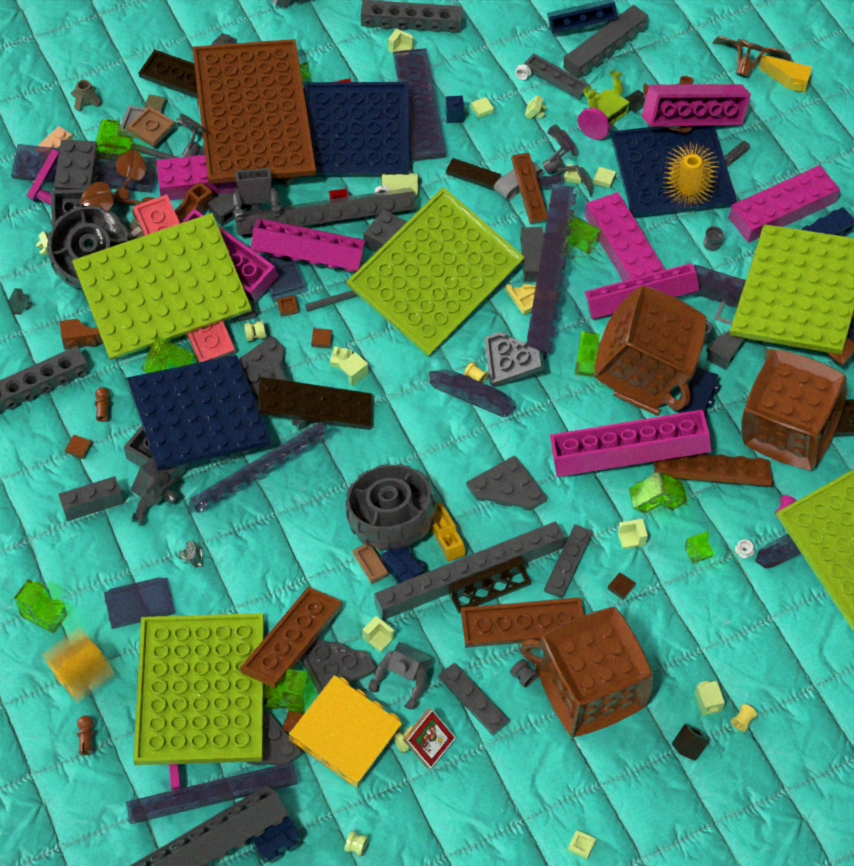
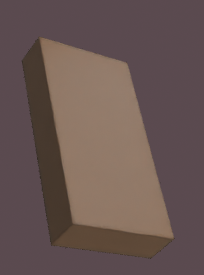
M365 544L352 550L353 556L371 585L389 576L387 569L371 545L367 546Z

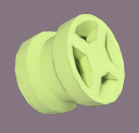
M350 831L344 851L355 852L357 856L361 857L365 850L368 836H360L355 831Z

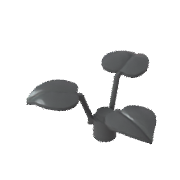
M180 113L179 118L176 119L178 125H184L191 129L193 133L182 156L202 155L204 148L199 149L201 145L194 142L196 133L202 135L201 130L205 131L206 129L190 117Z
M558 125L551 126L547 134L552 136L561 148L552 157L542 162L543 168L548 174L556 170L561 172L576 169L589 192V197H591L594 184L585 168L579 165L562 167L564 162L561 157L569 150L574 157L578 155L576 144L565 130H561Z

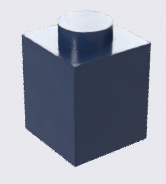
M463 95L446 96V123L464 122Z

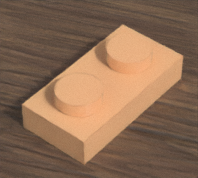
M58 126L35 148L36 152L48 158L52 149L59 152L61 139L72 140V134Z

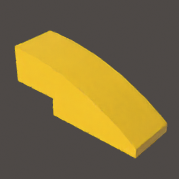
M441 502L436 503V517L434 524L430 528L444 557L448 562L465 556L464 543L456 531V525Z

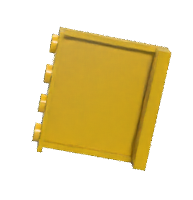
M334 675L291 730L289 740L357 788L362 782L364 775L396 732L401 730L402 723L398 716L384 711L381 704L367 699L364 692L350 687L346 679L338 678Z

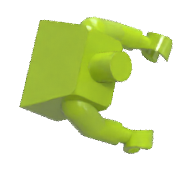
M615 69L610 72L613 78L612 90L605 89L598 94L596 89L590 91L591 85L583 90L584 95L587 97L588 109L592 107L602 111L607 116V121L610 125L628 114L630 103L621 97L623 86L619 77L622 75V72L616 73Z

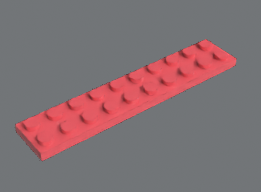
M167 194L133 206L144 236L180 224ZM223 321L187 334L199 362L218 359L235 353V348Z

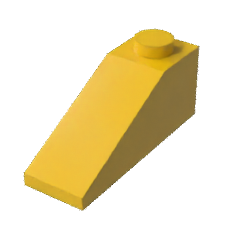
M762 55L759 65L760 70L786 88L805 93L812 69L811 66Z

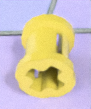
M471 362L464 371V376L473 379L478 386L482 385L489 375L487 371H482L478 368L475 362Z
M742 704L738 715L731 719V724L739 731L746 732L748 724L758 714L753 707Z

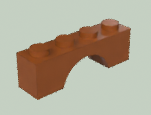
M201 181L187 190L184 200L174 210L179 223L193 209L201 214L209 209L208 203L213 199V194Z
M78 318L59 321L64 350L75 346L80 348L103 344L98 328L87 327Z

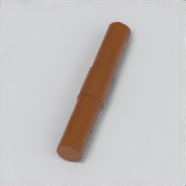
M615 390L613 396L656 416L660 414L661 409L632 399Z

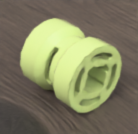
M262 320L256 321L254 324L250 322L244 323L247 342L253 341L255 338H266Z
M412 725L406 728L405 732H398L393 736L398 749L403 754L410 749L403 739L412 729Z

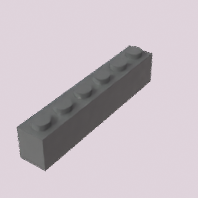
M632 5L620 14L618 19L612 20L564 56L563 68L577 78L586 75L593 67L598 66L606 57H610L614 51L622 48L626 42L632 40L639 32H643L648 26V15L635 5Z

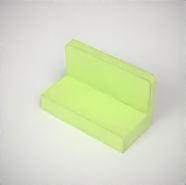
M409 173V175L382 174V186H387L389 191L411 188L414 191V196H417L418 175L417 173Z

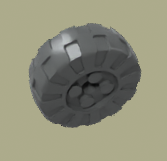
M91 205L84 208L79 206L71 209L66 215H61L54 223L51 232H49L47 241L49 262L56 275L64 283L73 288L82 289L72 260L131 241V237L124 223L113 212H108L99 206ZM93 245L90 249L85 248L86 246Z
M402 464L376 466V468L367 470L359 475L358 479L351 483L348 488L347 500H345L346 517L353 534H356L359 541L367 546L371 545L381 550L405 548L411 546L415 541L421 540L429 532L430 526L434 524L436 500L433 488L424 474L412 469L410 466Z

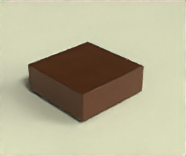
M619 572L607 589L624 600L636 583Z

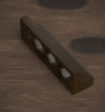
M521 556L449 585V596L458 614L461 613L462 607L479 606L530 586L531 581L525 571V561ZM520 573L524 579L521 583L511 581L513 576ZM497 582L507 584L503 590H497L493 587ZM480 589L488 591L487 596L483 598L475 594ZM462 596L470 598L469 603L460 606L457 598Z

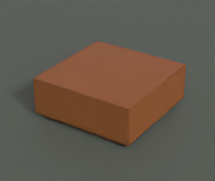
M295 295L277 298L281 317L299 313Z
M313 328L311 347L330 348L332 329Z
M73 435L65 452L84 459L92 445L91 440Z

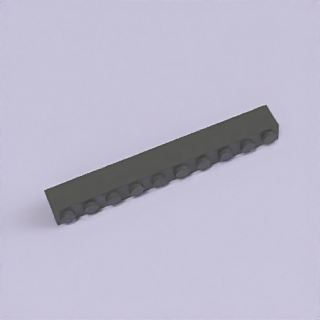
M403 188L282 206L279 217L272 216V208L243 212L242 217L244 219L236 221L235 218L237 234L244 235L253 233L258 218L295 226H304L377 215L383 209L389 213L416 209L414 191L411 188Z
M552 522L374 593V604L383 621L448 595L449 585L521 556L525 563L563 549L565 536L557 522Z

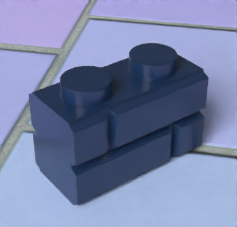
M408 547L390 549L381 556L383 565L399 583L425 573L424 564L412 557V551Z
M288 815L284 817L283 822L265 828L263 834L257 837H250L252 846L264 864L276 862L280 859V854L287 850L289 852L294 851L300 846L299 843L302 842L299 831Z

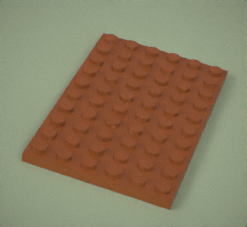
M296 40L193 46L201 125L206 129L205 131L202 130L208 184L236 182L235 171L270 168L271 179L316 175Z

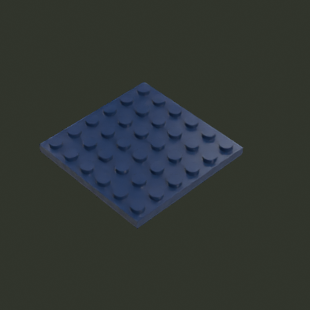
M305 82L304 98L316 175L304 177L382 176V174L409 175V82Z
M714 125L693 126L692 130L687 133L678 130L674 131L666 126L611 131L610 137L629 209L634 218L729 207L737 203ZM696 149L698 156H706L702 160L708 158L709 160L705 162L708 165L716 166L710 168L716 172L709 173L715 176L709 178L714 182L708 183L714 187H707L703 184V191L708 195L700 191L699 193L702 196L697 194L698 198H696L695 195L690 204L692 195L689 196L688 201V195L686 198V195L684 197L680 192L677 193L680 190L662 187L673 186L671 183H663L672 181L666 178L671 177L667 172H672L668 167H673V165L668 163L675 162L669 158L678 159L674 156L676 155L680 159V157H683L679 153L686 156L684 153L689 151L690 154L691 150H693L694 154Z
M237 355L126 378L128 389L157 470L271 445V439L261 414H258L257 404Z

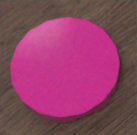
M585 108L578 115L577 122L579 128L586 136L592 139H603L610 132L611 128L610 123L607 121V116L596 108Z

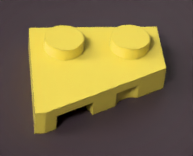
M523 284L522 287L506 285L505 288L523 315L555 301L554 294L546 284Z

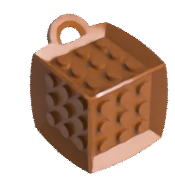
M643 285L638 287L622 301L608 321L598 348L594 377L610 388L637 401L655 407L666 403L674 410L685 408L690 400V391L687 383L695 371L703 347L706 316L692 306L664 292ZM677 385L681 390V397L678 400L670 395Z
M779 349L765 350V363L753 384L742 415L741 435L743 443L747 447L772 459L812 471L823 457L838 425L847 395L846 375L833 367L806 356Z
M610 607L583 615L547 632L540 641L528 639L524 640L521 644V654L536 664L537 672L548 699L571 737L585 735L615 724L643 709L649 700L653 686L652 670L637 637L617 607ZM537 648L542 650L543 657L533 654L531 649Z

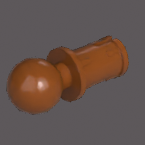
M101 387L95 392L97 399L95 401L96 420L105 422L108 420L110 392L107 388Z
M87 715L81 716L77 721L78 729L81 730L77 732L80 755H87V751L88 755L93 753L92 737L94 732L91 729L94 723L93 719Z

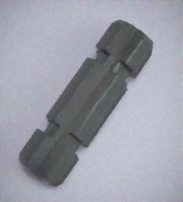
M742 141L724 156L726 166L732 164L743 152H746L750 144Z

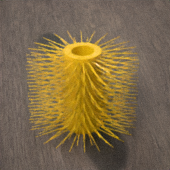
M696 149L694 154L693 150H691V153L686 156L679 153L683 158L680 157L679 159V156L676 155L674 156L678 159L669 158L675 161L668 163L673 165V167H668L672 172H667L671 177L666 178L672 181L663 183H671L673 186L662 187L680 190L677 193L680 192L684 197L686 195V198L688 195V201L689 196L692 195L690 204L692 198H694L693 194L697 193L702 196L699 193L701 191V193L708 195L703 191V184L707 187H714L708 184L714 182L709 178L715 177L709 173L716 172L709 170L716 166L708 165L709 168L707 169L704 167L707 164L705 161L709 159L702 160L706 156L704 155L702 158L700 157L701 155L698 156Z
M89 635L83 638L77 636L74 640L70 639V643H62V647H59L57 650L54 649L53 653L50 652L43 657L47 660L45 662L50 665L49 668L60 684L66 690H69L67 692L72 693L70 695L77 698L78 696L73 693L77 692L82 695L83 693L78 691L83 692L82 690L89 687L87 685H95L96 681L93 680H96L100 675L104 676L103 674L111 669L104 660V655L101 653L102 650L98 649L97 644L95 645L91 642Z

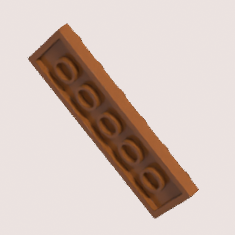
M702 453L653 461L654 476L763 486H771L772 483L770 462L764 458L754 459L744 456L731 457L723 454L708 455Z
M307 587L240 667L241 673L276 689L343 607L342 601Z
M581 597L462 607L461 619L465 648L522 643L528 639L540 641L547 632L584 615Z

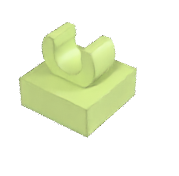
M537 95L528 103L525 113L527 118L531 119L533 116L541 119L545 115L543 111L547 107L542 104V97Z
M43 231L38 235L41 241L36 246L42 249L40 254L46 256L48 255L47 241L49 234Z
M334 347L330 366L339 368V364L351 356L353 351Z

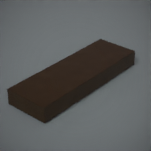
M452 158L446 169L447 175L494 190V185L501 178L499 173Z

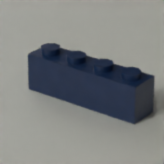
M602 0L547 13L549 28L552 33L618 19L614 0Z
M842 207L838 210H833L824 218L817 219L810 226L806 225L801 230L845 237L854 232V218Z
M697 367L689 386V403L685 408L680 409L679 413L703 410L706 419L708 412L705 411L707 407L711 408L714 400L711 396L713 393H717L720 385L717 382L719 375Z

